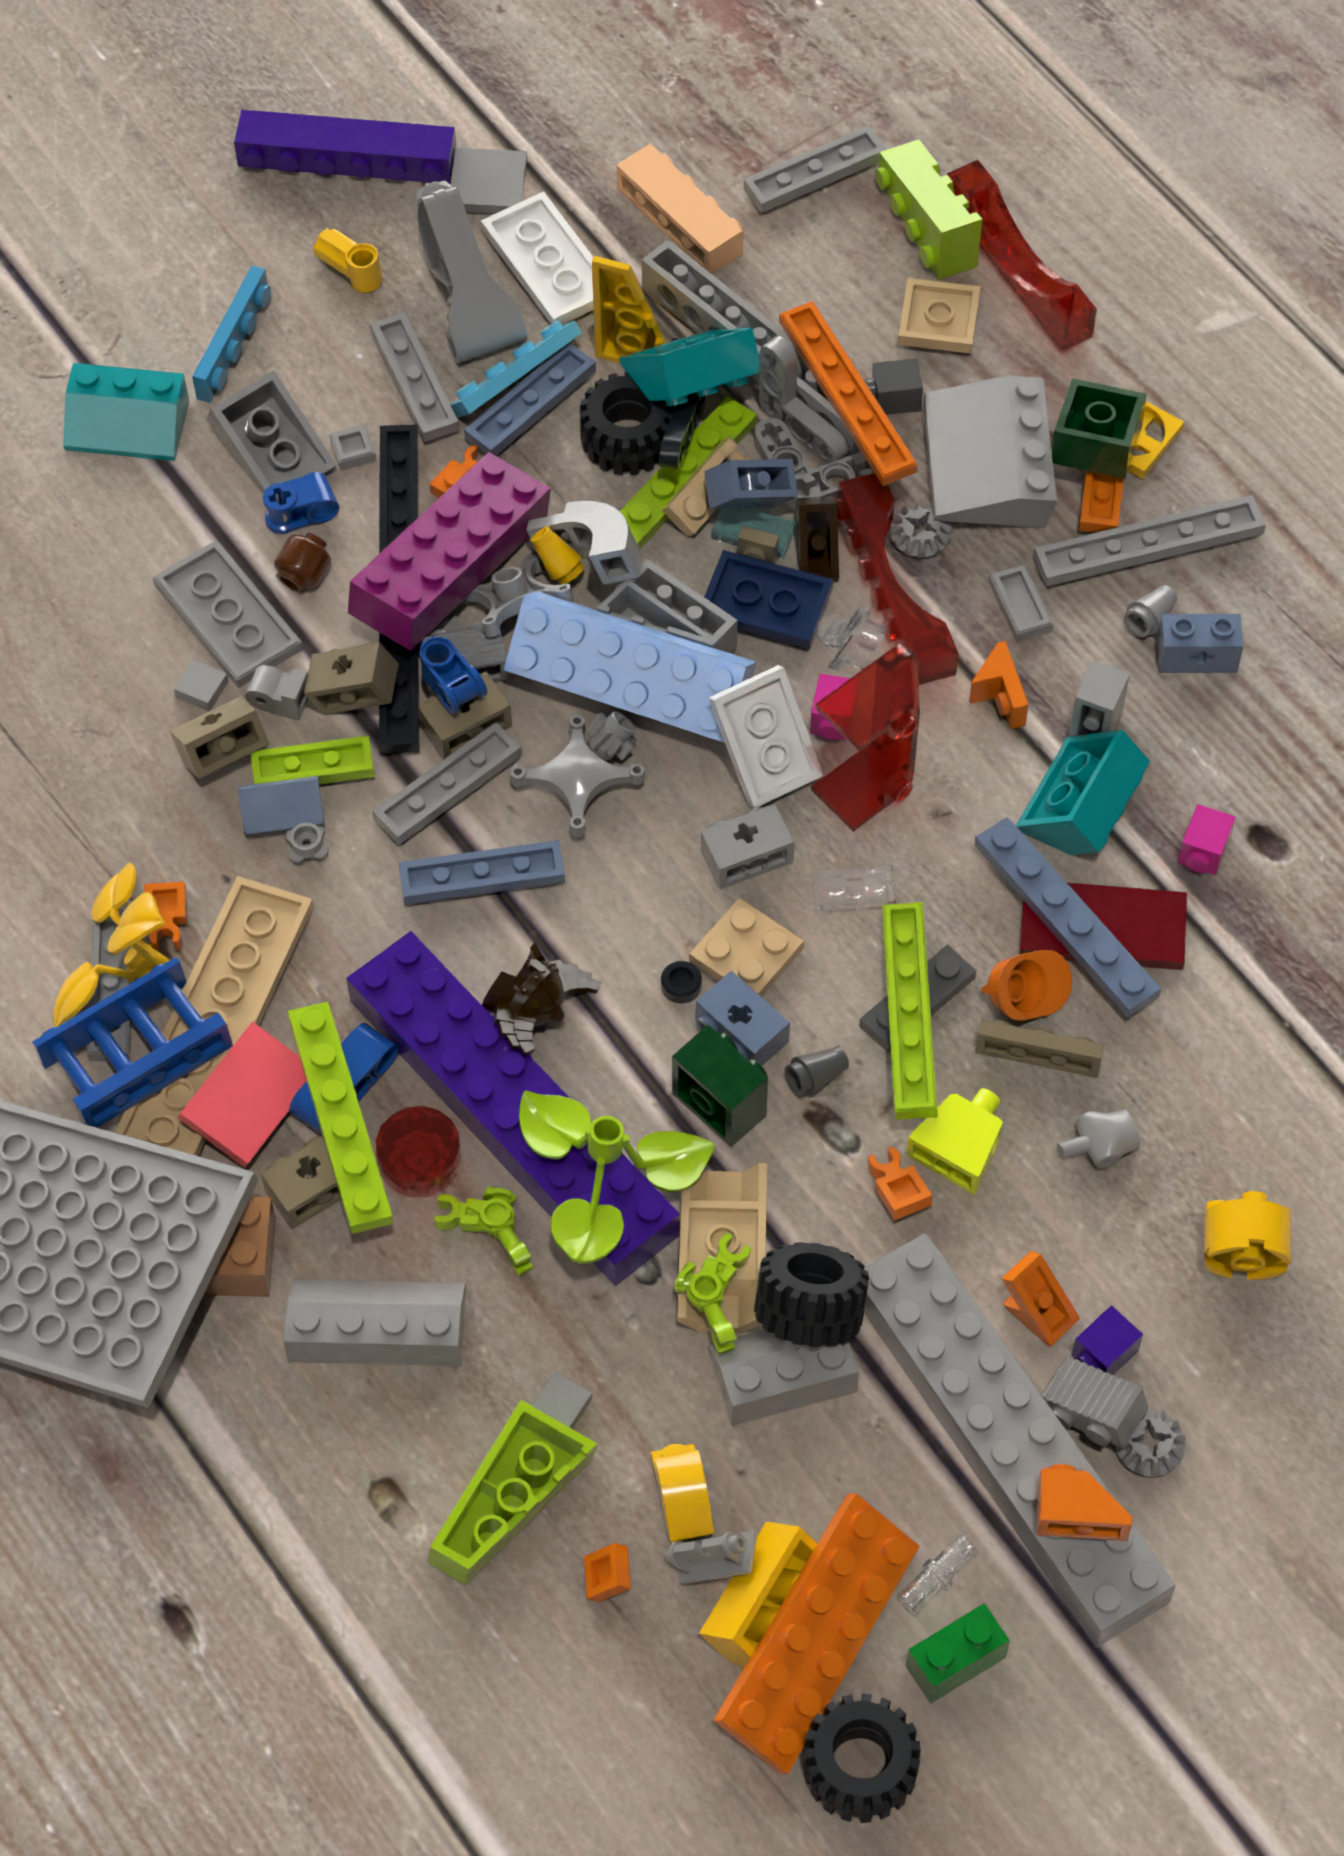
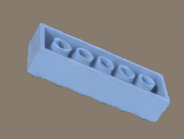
M536 591L525 594L523 597L504 671L724 742L708 698L752 678L757 662Z

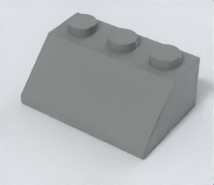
M761 1330L736 1337L737 1340L733 1342L735 1349L719 1355L714 1343L708 1345V1351L732 1426L856 1393L858 1390L859 1370L849 1341L838 1342V1345L830 1347L826 1345L810 1347L809 1345L792 1344L791 1341L775 1337L774 1333Z

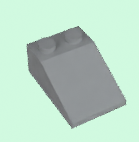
M274 370L211 408L207 416V421L226 450L262 493L273 484L290 481L313 472L325 474L337 466ZM276 494L275 499L279 503V497Z

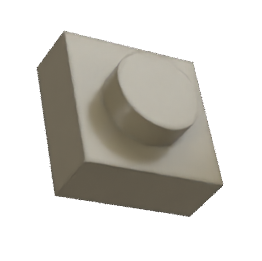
M742 526L738 535L737 554L776 564L779 558V536Z

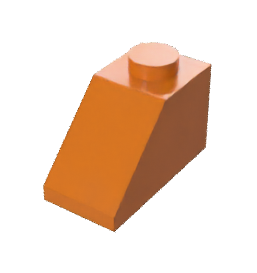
M1056 1464L1049 1468H1041L1037 1501L1038 1536L1128 1541L1132 1527V1516L1088 1471L1076 1470L1075 1467L1067 1464Z

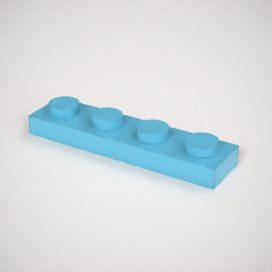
M575 320L561 325L559 321L554 322L540 332L543 339L533 345L530 340L514 350L512 354L515 358L506 365L503 361H500L484 372L487 377L478 385L475 381H472L455 393L458 399L450 404L456 417L459 418L470 414L582 334Z

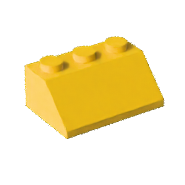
M765 1522L757 1536L752 1573L732 1577L699 1634L725 1659L744 1669L817 1546V1543L800 1526Z

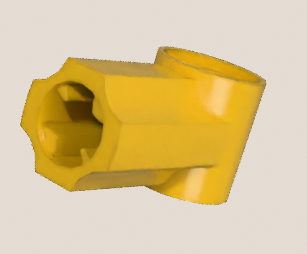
M326 228L318 235L316 244L313 246L314 255L350 279L351 286L356 291L368 293L380 287L383 277L378 251L373 245L368 243L357 244L336 229L329 230Z

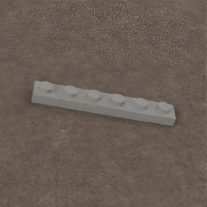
M1253 495L1038 546L1034 549V559L1047 587L1264 534L1266 524Z

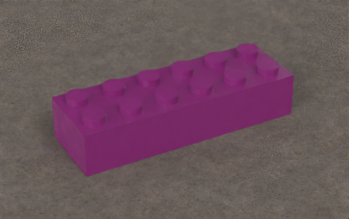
M488 452L350 581L348 614L411 651L530 537L526 531L528 521L547 517L551 488Z

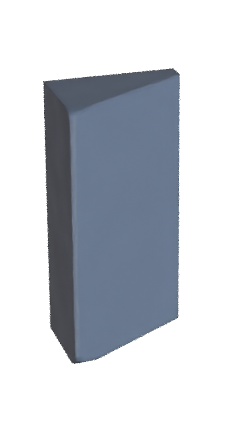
M318 776L238 786L243 828L246 835L293 829L300 823H312L316 826L324 824Z

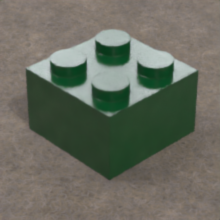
M1072 378L1054 430L1053 464L1126 479L1143 426L1147 394Z
M707 1025L672 1055V1094L730 1147L734 1146L767 1116V1073L757 1061L753 1059L748 1061L738 1052L736 1044L727 1034L723 1032L718 1034L711 1026Z

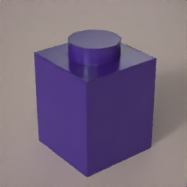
M1111 1305L1075 1338L1072 1356L1074 1360L1078 1359L1081 1363L1085 1362L1089 1366L1092 1365L1096 1369L1100 1368L1103 1372L1114 1375L1139 1352L1143 1333Z

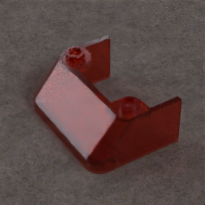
M905 644L896 645L815 704V709L859 750L811 786V791L853 832L894 801L897 803L903 801L913 789L912 782L914 779L920 722L918 657Z

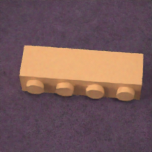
M650 143L617 164V189L683 252L708 272L713 274L743 254L744 232L740 223L734 218H729L720 209L715 199L711 196L707 197L696 186L694 180L689 175H684L680 172L668 155L665 153L661 154Z

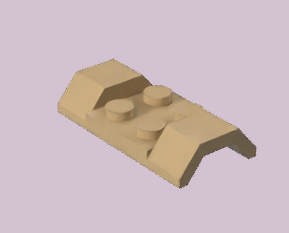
M758 1163L742 1172L707 1171L704 1169L701 1177L693 1186L681 1191L679 1273L688 1262L696 1263L697 1268L694 1274L701 1271V1267L708 1255L717 1257L719 1241L727 1233L733 1235L732 1242L727 1248L731 1254H739L746 1245L751 1247L747 1263L737 1268L736 1276L732 1279L722 1297L721 1309L726 1321L731 1323L735 1333H744L762 1325L755 1317L754 1306L760 1265L763 1257H766L767 1163ZM686 1292L678 1293L677 1321L698 1332H711L705 1312L699 1313V1310L688 1300Z

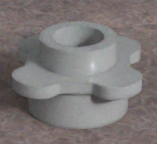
M300 823L286 832V841L291 845L289 858L292 862L302 863L304 859L314 857L316 859H323L328 855V847L323 843L324 827L321 825L316 826L312 823ZM310 842V845L305 846L303 843Z

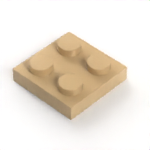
M907 278L898 345L971 354L981 286Z
M738 898L690 952L689 962L717 981H720L732 970L762 997L804 949V940L741 898Z

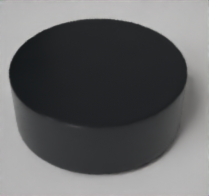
M676 961L665 967L661 974V990L668 1000L684 1004L695 1000L699 996L702 989V975L694 964L687 961Z

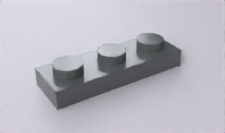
M948 944L927 961L931 1016L976 978L977 970ZM887 995L860 1018L859 1027L889 1053L891 1051Z

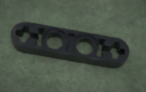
M695 392L687 395L688 402L676 405L662 440L659 467L680 470L703 412L706 396L697 397Z

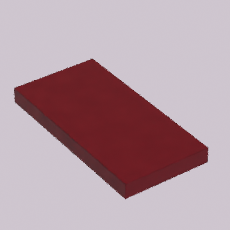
M1066 882L1142 967L1183 970L1185 964L1187 892ZM1023 901L1019 954L1039 950H1053L1062 955L1065 960L1077 961Z

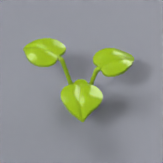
M526 1090L522 1094L519 1110L520 1128L525 1142L532 1151L545 1158L561 1159L570 1152L572 1145L581 1149L588 1143V1153L597 1162L591 1203L578 1198L567 1200L555 1209L551 1218L550 1228L555 1243L570 1260L577 1263H592L606 1257L617 1247L622 1238L624 1222L620 1210L611 1205H598L605 1164L616 1161L622 1153V1148H624L636 1168H646V1179L655 1188L666 1192H679L693 1186L701 1177L715 1149V1143L696 1135L675 1131H657L639 1140L637 1151L635 1152L630 1144V1136L624 1134V1126L617 1118L605 1115L596 1118L591 1123L590 1113L586 1107L574 1099L560 1095L537 1094Z

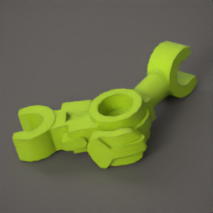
M490 1186L483 1193L485 1200L466 1198L465 1203L459 1202L454 1196L449 1194L437 1196L438 1207L440 1209H450L452 1212L446 1216L435 1215L434 1222L436 1228L451 1230L460 1225L461 1231L485 1232L495 1240L499 1239L510 1263L518 1276L533 1269L529 1251L514 1232L516 1230L515 1213L512 1205L517 1201L514 1193L504 1188Z
M730 1233L722 1236L718 1245L717 1257L708 1255L701 1267V1271L694 1274L697 1268L696 1263H686L678 1274L674 1287L675 1292H686L688 1300L699 1310V1313L705 1312L718 1355L735 1349L733 1342L737 1338L731 1323L726 1321L721 1309L724 1291L736 1276L737 1268L747 1263L751 1247L746 1245L739 1254H731L727 1250L733 1237Z

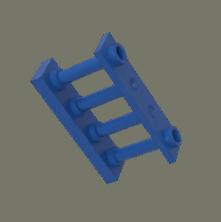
M177 957L164 964L155 966L146 975L58 1027L48 1029L41 1037L32 1041L42 1066L46 1069L59 1062L81 1094L73 1098V1101L83 1124L98 1128L233 1046L227 1024L219 1013L207 1019H202L182 992L181 988L185 986L187 981ZM164 998H167L189 1028V1030L171 1041L166 1040L145 1011ZM129 1019L132 1020L153 1049L151 1053L135 1062L129 1060L109 1032ZM94 1040L117 1071V1073L99 1084L93 1082L73 1054V1052Z

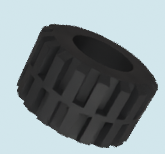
M624 372V376H617L616 373L610 374L606 381L601 378L595 382V388L589 387L587 389L585 399L581 400L580 430L583 450L585 453H588L589 460L593 464L600 462V468L605 471L611 468L614 469V474L623 475V471H630L631 475H637L641 469L648 472L654 469V463L659 464L662 440L675 407L674 405L666 406L665 400L650 401L627 372ZM623 420H634L641 424L633 427H621L614 423Z
M796 1242L793 1245L784 1244L778 1246V1249L770 1250L761 1261L754 1306L755 1317L759 1323L763 1324L762 1328L767 1332L774 1333L775 1337L781 1340L791 1341L792 1344L809 1345L810 1347L826 1345L830 1347L838 1345V1342H847L852 1339V1336L859 1333L862 1326L869 1285L868 1271L864 1270L865 1266L861 1261L854 1260L853 1255L848 1252H842L839 1248L833 1246H825L813 1242Z
M862 1693L861 1701L855 1702L852 1694L842 1696V1704L839 1706L834 1701L827 1704L824 1715L822 1716L818 1713L812 1720V1729L807 1731L805 1739L804 1777L806 1784H811L812 1786L811 1795L816 1802L822 1799L825 1802L824 1810L831 1815L837 1809L842 1812L841 1819L849 1822L852 1820V1815L861 1816V1823L871 1822L872 1815L878 1814L882 1820L890 1816L891 1808L895 1807L899 1810L905 1804L907 1794L911 1795L915 1787L920 1764V1741H916L917 1730L913 1722L907 1724L905 1722L906 1713L900 1707L893 1712L890 1709L891 1701L883 1697L879 1704L871 1702L872 1694ZM858 1738L868 1739L878 1744L885 1751L889 1764L883 1772L874 1777L857 1778L845 1773L838 1766L834 1753L846 1741Z

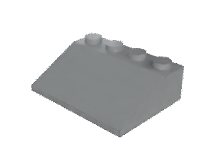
M1006 375L924 393L923 404L934 521L1046 528L1056 505L1057 496L1044 378Z

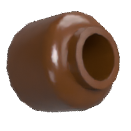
M307 533L306 536L296 534L290 536L274 560V566L278 572L276 574L277 579L288 588L297 592L316 588L331 565V557L325 550L326 542L313 533Z

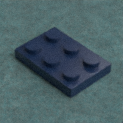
M723 550L704 598L738 620L737 630L810 649L833 589V579Z

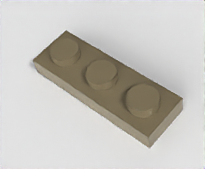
M981 1020L975 1053L1098 1078L1105 1045L1095 1043L1086 1037L1070 1038L1055 1035L1051 1031L1042 1028L1030 1030L1015 1027L1003 1020Z

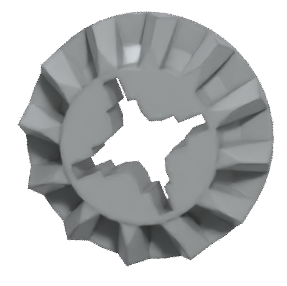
M919 502L914 508L904 506L901 513L893 515L890 537L893 544L901 552L913 557H930L938 554L948 545L952 526L949 525L948 521H934L933 506L931 508L922 507ZM926 522L927 530H922L920 534L918 533L914 537L915 527H919L922 523Z
M1147 1410L1144 1413L1143 1419L1139 1421V1426L1135 1427L1134 1433L1131 1434L1130 1440L1127 1441L1126 1447L1121 1448L1115 1445V1449L1119 1459L1129 1470L1142 1476L1157 1477L1171 1472L1179 1465L1185 1452L1186 1436L1183 1435L1178 1420L1168 1417L1164 1410L1158 1412ZM1147 1428L1152 1432L1154 1438L1164 1440L1158 1442L1155 1457H1153L1152 1450H1149V1446L1146 1443L1137 1442L1144 1439Z

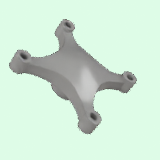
M534 553L527 555L524 558V563L519 568L507 567L494 573L491 583L479 585L458 606L467 605L469 602H477L487 607L490 612L481 622L486 637H495L500 634L499 626L504 620L519 614L525 594L539 591L573 602L574 597L570 585H548L536 581L534 575L540 573L543 567L539 555Z
M574 714L569 720L570 732L572 733L571 740L564 751L549 763L538 768L525 769L521 765H515L510 770L511 783L516 787L538 785L548 788L562 797L572 815L569 821L570 833L575 837H580L586 832L584 814L590 801L599 792L613 785L622 783L642 784L645 780V769L640 763H634L630 767L614 766L598 757L591 751L584 740L583 734L586 730L585 718L580 714Z

